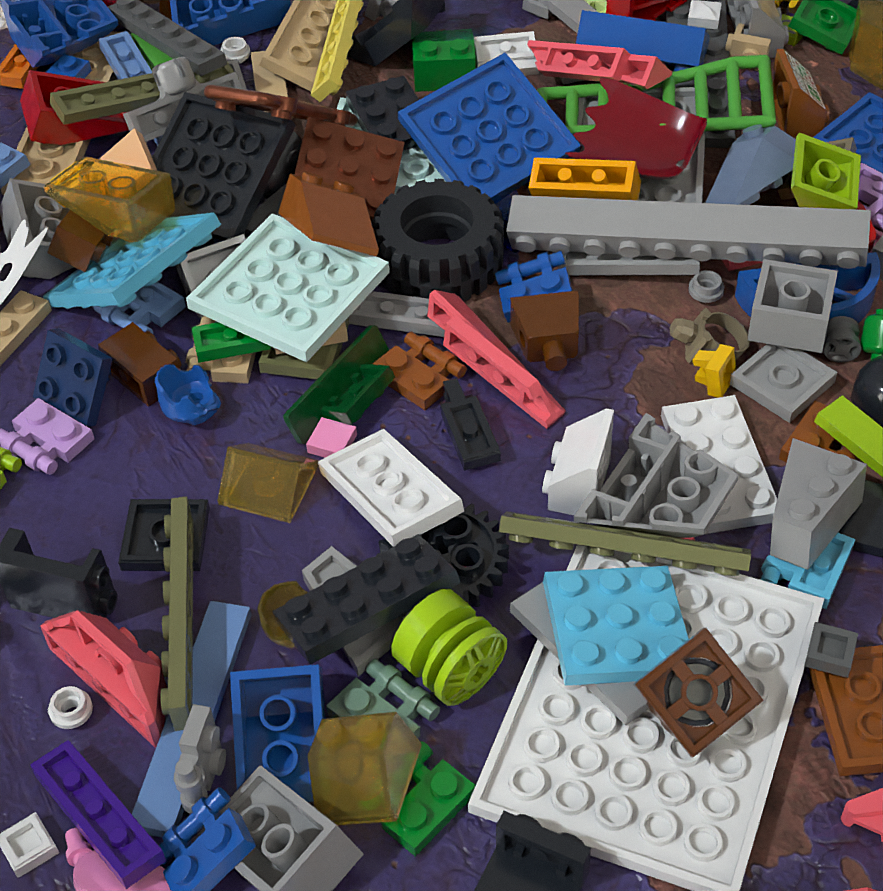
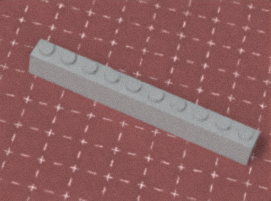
M513 195L507 235L511 248L522 252L543 250L555 253L562 250L563 254L568 252H583L593 256L621 254L629 258L643 255L656 256L660 259L682 257L692 258L697 261L722 259L733 263H743L745 261L763 262V259L786 263H801L804 266L811 267L822 264L838 265L842 268L851 269L857 266L866 267L871 210Z

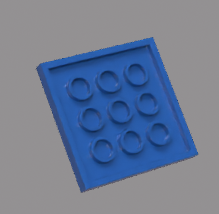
M506 52L398 111L400 123L446 182L457 180L462 181L464 186L467 187L473 185L481 190V194L486 193L494 202L530 182L534 158L566 159L571 157L566 155L565 152H580L581 144Z

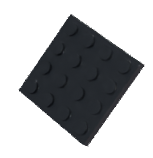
M184 92L152 156L159 174L132 197L127 208L134 214L150 219L215 213L221 225L211 232L213 238L225 241L244 234L296 124L292 120L272 117L271 113L236 105V111L215 108L216 101L204 96Z

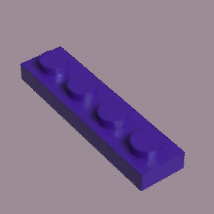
M69 740L30 764L35 777L126 889L166 862L162 849Z

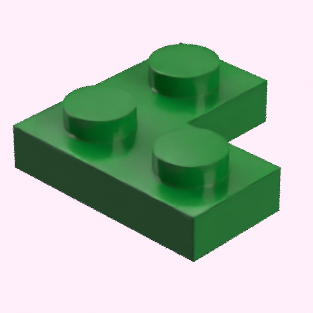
M219 322L192 327L198 363L271 349V346Z

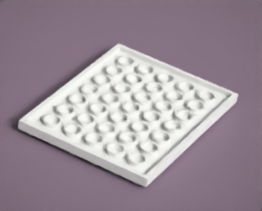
M577 544L566 571L668 566L688 639L706 627L764 701L692 758L677 739L667 732L661 725V721L650 709L625 725L585 685L564 686L559 659L537 639L468 803V813L498 823L504 810L516 816L518 814H525L537 820L542 827L558 834L570 833L578 837L586 846L591 847V856L691 891H740L805 668L804 664L813 626L819 620L824 598L739 574V576L718 574L714 572V566L697 564V569H684L673 566V559L656 557L654 563L640 562L631 559V553L615 550L614 556H603L590 553V546ZM730 685V699H729V703H728L727 709L724 711V713H726V712L728 711L729 706H730V703H731V699H732V687H731V685Z

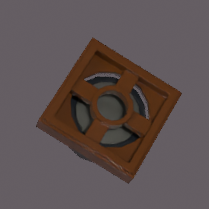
M706 627L698 631L633 683L647 701L646 704L650 711L661 721V725L671 736L677 739L692 758L764 701ZM730 685H731V687H732V699H731V703H730V706H729L728 711H727L726 713H724V711L727 709V706H728V703H729V699H730Z

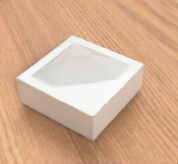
M691 0L687 26L718 29L722 3Z

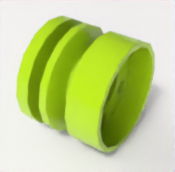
M441 589L423 599L404 618L395 633L391 648L392 656L415 677H422L423 685L434 692L435 696L444 704L453 706L472 697L494 675L507 650V638L498 629L492 627L483 616H476V611L452 589Z

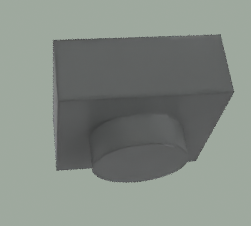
M815 622L804 666L848 678L858 633Z

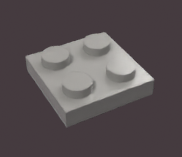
M766 344L731 374L730 385L790 423L835 383L837 372L800 349Z

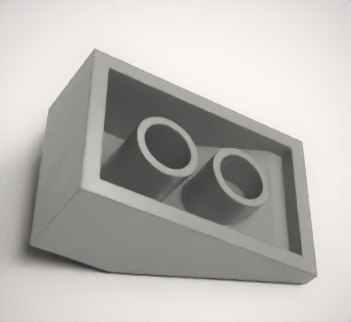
M261 765L231 796V801L220 811L222 815L228 808H231L241 814L256 844V847L234 869L258 891H333L364 855L335 823ZM203 828L197 835L200 836L205 831V828Z

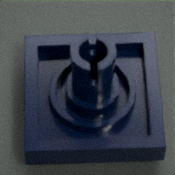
M59 328L50 329L47 331L33 397L43 400L87 427L95 426L106 383L110 380L108 375H111L110 367L113 358Z

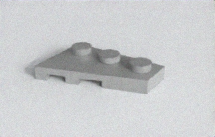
M331 546L302 570L303 580L311 591L323 585L326 580L340 576L357 566ZM412 610L342 647L358 677L366 671L370 661L380 659L391 649L396 631L404 618Z

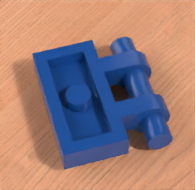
M562 250L552 254H548V252L538 254L537 259L519 264L518 261L507 264L508 268L495 273L499 285L512 282V285L499 288L503 313L507 322H510L511 297L573 291L566 267L553 270L555 267L566 264ZM542 272V275L524 280V277Z
M220 787L208 798L201 797L192 806L193 812L179 826L172 825L162 835L163 842L158 846L162 849L166 859L163 865L174 856L176 858L163 871L171 891H211L256 847L241 814L228 808L221 815L220 811L231 801V798ZM204 827L205 831L192 843L191 839Z

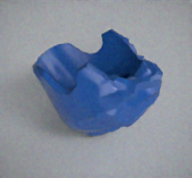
M168 364L161 367L157 372L155 384L161 411L171 420L190 423L195 426L211 418L220 408V399L211 388L212 383L209 381V376L201 366L194 365L192 370L182 371L174 364Z

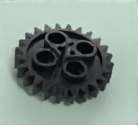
M471 503L461 514L420 535L456 569L460 584L451 589L465 602L469 601L474 606L480 607V594L492 598L494 596L493 585H503L502 574L508 573L509 545L506 544V533L499 532V521L493 520L489 522L488 511L485 510L475 515V504ZM386 539L379 540L380 553H377V555L391 549L393 546Z

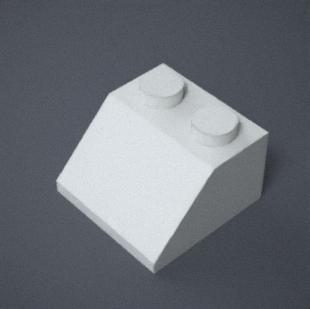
M604 409L567 426L562 442H555L551 463L555 464L553 471H546L542 487V493L548 494V510L575 515L591 490L600 491L604 485L611 456L614 410Z

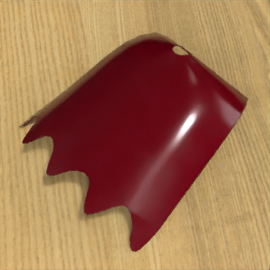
M605 77L600 78V83L606 90L609 101L605 105L592 106L585 109L588 116L595 122V127L587 132L573 134L584 146V151L565 152V154L574 159L636 161L641 178L660 180L678 176L687 167L706 128L707 119L686 112L622 82ZM684 159L680 167L676 166L679 161Z

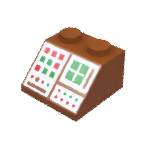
M777 49L772 80L778 126L782 131L795 139L798 133L814 137L824 129V124L829 122V107L823 103L820 86L815 84L810 71L787 51Z

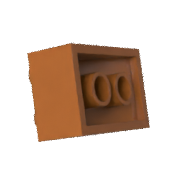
M305 171L302 177L294 174L289 175L279 208V215L312 241L377 256L379 248L365 199L354 192V185L335 180L334 184L331 185L322 182L323 177Z

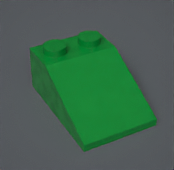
M472 29L422 31L413 38L415 92L436 91L476 69Z

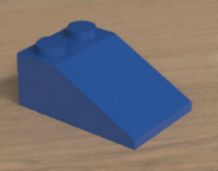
M318 664L230 672L237 790L261 765L305 801L328 800L326 721L322 667Z

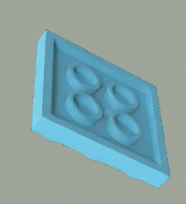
M668 566L551 571L544 574L543 584L564 686L637 681L688 640Z

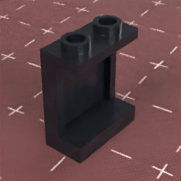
M9 527L0 543V584L11 608L52 618L76 610L104 618L113 613L117 604L118 594L114 589L110 570L106 565L102 550L92 548L85 563L81 566L39 557L33 554L25 531Z

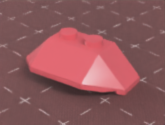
M79 610L47 620L40 625L49 649L156 748L165 723V715H163L161 708V689L167 688L159 657L152 651L143 652L138 647L137 640L127 628L122 626L118 629L107 618Z

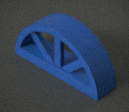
M877 252L868 253L866 267L857 266L846 269L838 265L820 264L814 266L838 271L832 299L838 303L831 305L829 319L846 316L854 319L857 323L861 322L872 307L880 277V261ZM761 268L739 271L735 298L750 317ZM862 289L856 295H852L850 293L845 292Z

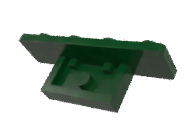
M369 325L283 415V419L297 443L306 444L321 417L352 425L363 416V412L375 399L384 393L385 388L393 381L395 375L390 366L373 364L389 351L376 325Z

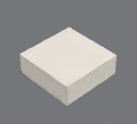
M36 812L0 833V848L17 878L59 854L55 843Z

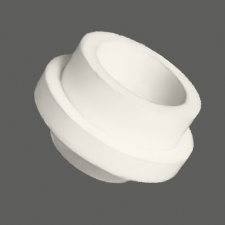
M230 37L224 40L220 49L225 53L226 61L237 59L239 64L248 59L251 54L249 45L241 37Z
M68 686L54 693L48 707V714L53 724L57 727L73 729L81 726L89 719L92 714L93 704L90 696L85 691L77 687ZM77 707L75 710L65 713L69 708Z

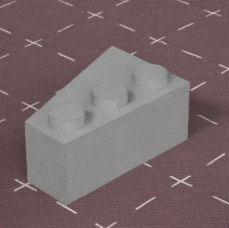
M793 438L773 514L770 555L808 570L863 502L867 464L851 459L846 455L837 454Z

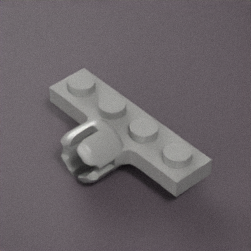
M178 57L158 64L152 70L160 92L159 99L153 103L126 112L123 116L129 131L135 128L143 135L145 142L164 134L184 92L206 97L204 95V88L207 85L242 89L236 71L205 83H199L194 76L189 60L186 57Z

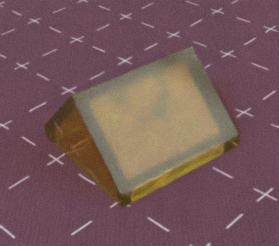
M250 443L228 446L219 489L218 504L291 523L319 466L318 460Z

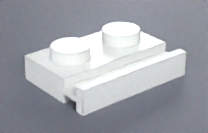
M534 31L474 37L477 68L506 52L524 76L539 74L540 71H538L535 64L537 61L535 55L527 45L529 40H535Z

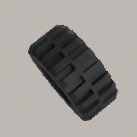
M434 179L435 182L416 181L413 186L405 185L399 188L397 194L391 193L385 198L383 204L379 205L374 213V219L371 221L379 248L376 257L389 262V273L381 281L387 285L389 290L397 295L401 293L405 296L429 299L432 291L438 290L455 294L463 301H467L471 298L472 294L475 293L478 296L487 289V284L491 285L496 280L495 273L500 271L503 266L504 221L502 220V213L499 207L494 204V201L486 193L481 194V190L473 185L469 187L464 186L462 181L453 180V182H445L444 179ZM431 239H449L454 241L441 245L421 243Z

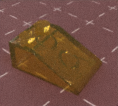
M85 156L44 186L46 194L108 236L121 238L127 242L140 241L175 211L170 173Z

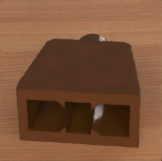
M578 291L510 298L511 328L527 361L531 363L545 361V366L548 370L559 371L566 367L567 359L575 358L578 355Z

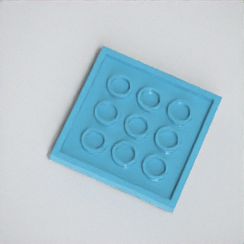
M215 213L140 221L115 240L111 247H107L99 263L93 261L86 272L77 269L44 294L43 298L49 300L51 308L65 307L70 309L72 307H82L84 309L90 306L104 308L110 305L123 307L137 297L135 292L140 288L150 286L162 278L161 272L164 269L184 261L188 256L186 254L188 250L208 242L212 238L211 232L218 228L221 223Z

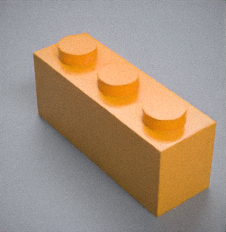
M534 158L529 182V190L532 196L638 200L641 186L636 161Z

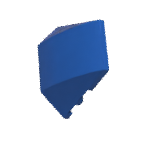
M0 0L10 36L32 68L54 63L63 54L72 56L97 43L100 38H104L118 26V19L102 0Z

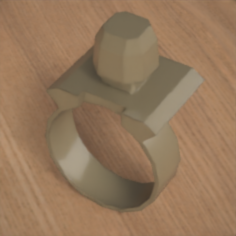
M705 308L694 321L676 318L670 325V335L674 339L685 343V359L688 363L693 362V358L698 350L716 351L720 345L713 339L709 331H706L705 324L719 325L734 336L740 349L738 351L734 350L735 361L749 347V341H747L748 332L737 319L726 313H711Z

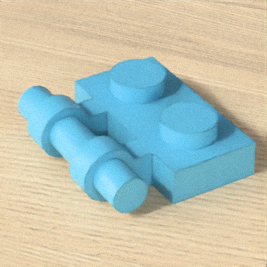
M837 533L808 570L769 555L761 567L763 575L760 580L777 584L778 580L786 579L790 581L788 588L824 598L822 608L827 609L851 554L855 539Z

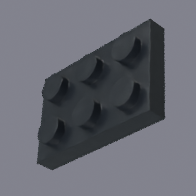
M405 76L394 77L386 81L363 85L356 89L345 91L346 102L352 113L356 115L363 131L404 142L403 151L419 147L398 120V111L419 100Z

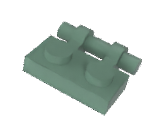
M373 659L367 665L366 673L373 677L375 682L368 687L358 678H355L326 706L327 713L392 765L421 736L420 726L414 723L413 720L420 714L431 722L438 716L440 707L430 700V694L420 686L414 688L402 679V673L390 664L385 666L379 660ZM390 692L404 701L398 709L384 699Z

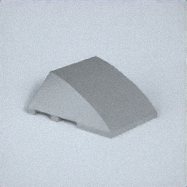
M645 413L629 436L628 451L600 491L591 490L573 516L574 522L676 538L701 536L705 534L737 483L738 474L703 450L694 451L681 442V436L675 431L666 432L655 424L654 417Z

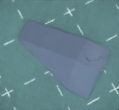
M758 124L745 128L742 131L743 134L732 143L706 203L750 205L761 198L760 192L782 185V177L791 172V175L793 173L796 139L776 126L763 128L762 125Z

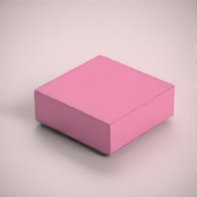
M321 417L306 444L307 453L326 458L352 445L357 436L356 426Z

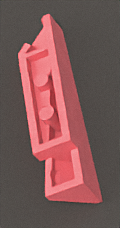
M529 40L527 44L537 60L535 64L538 71L544 76L600 81V78L605 77L643 89H649L672 76V71L656 56L634 55L628 53L624 48Z
M438 290L430 293L427 317L445 330L443 346L546 429L565 414V409L459 296Z

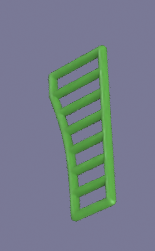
M768 55L734 56L672 72V76L649 89L624 83L642 92L662 87V101L676 107L675 84L694 80L696 115L707 119L704 132L744 130L758 124L762 125L763 128L776 125L771 60ZM758 68L762 115L742 116L739 69ZM726 71L729 117L709 118L707 76ZM601 83L541 87L537 89L546 103L547 100L566 99L565 126L572 134L587 132L595 127V124L578 125L579 98L598 96V106L605 105L609 101L608 94Z

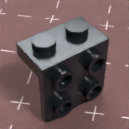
M504 810L496 824V848L474 891H581L589 874L591 847L586 846L581 839L570 833L558 834L542 827L537 820L528 815L518 814L516 816Z

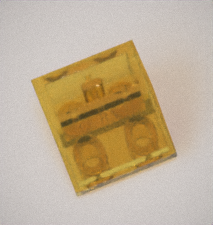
M859 0L849 48L850 70L883 90V1Z

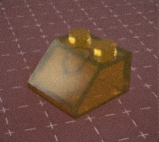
M396 711L321 720L308 753L314 808L336 825L397 821L422 744Z

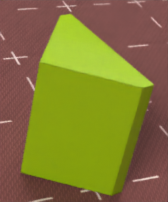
M798 133L795 141L791 190L799 207L856 210L858 207L861 155Z

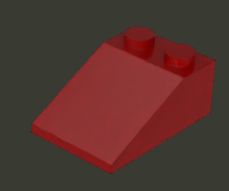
M29 70L20 99L30 140L42 144L66 145L127 131L129 128L123 116L126 112L63 125L50 104V93L104 82Z

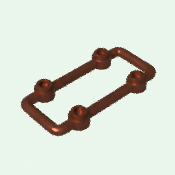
M207 85L204 88V95L216 101L215 108L236 111V105L272 112V117L292 120V118L308 120V117L350 127L357 123L356 115L349 111L319 106L291 97L217 85Z

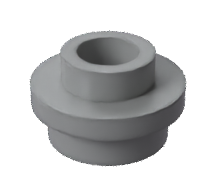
M704 270L700 271V274L694 275V278L689 282L688 291L695 300L711 303L723 296L724 284L719 274Z

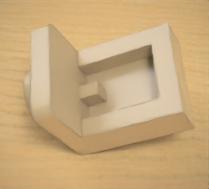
M738 23L735 33H729L725 51L730 52V57L769 56L771 39L744 34L745 24Z

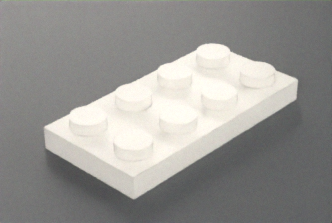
M735 395L663 406L661 418L666 432L675 431L681 436V442L694 451L703 450L738 474L737 483L705 534L772 523L777 497Z
M385 429L318 461L321 474L393 547L403 539L411 538L417 534L421 535L464 512L462 499Z

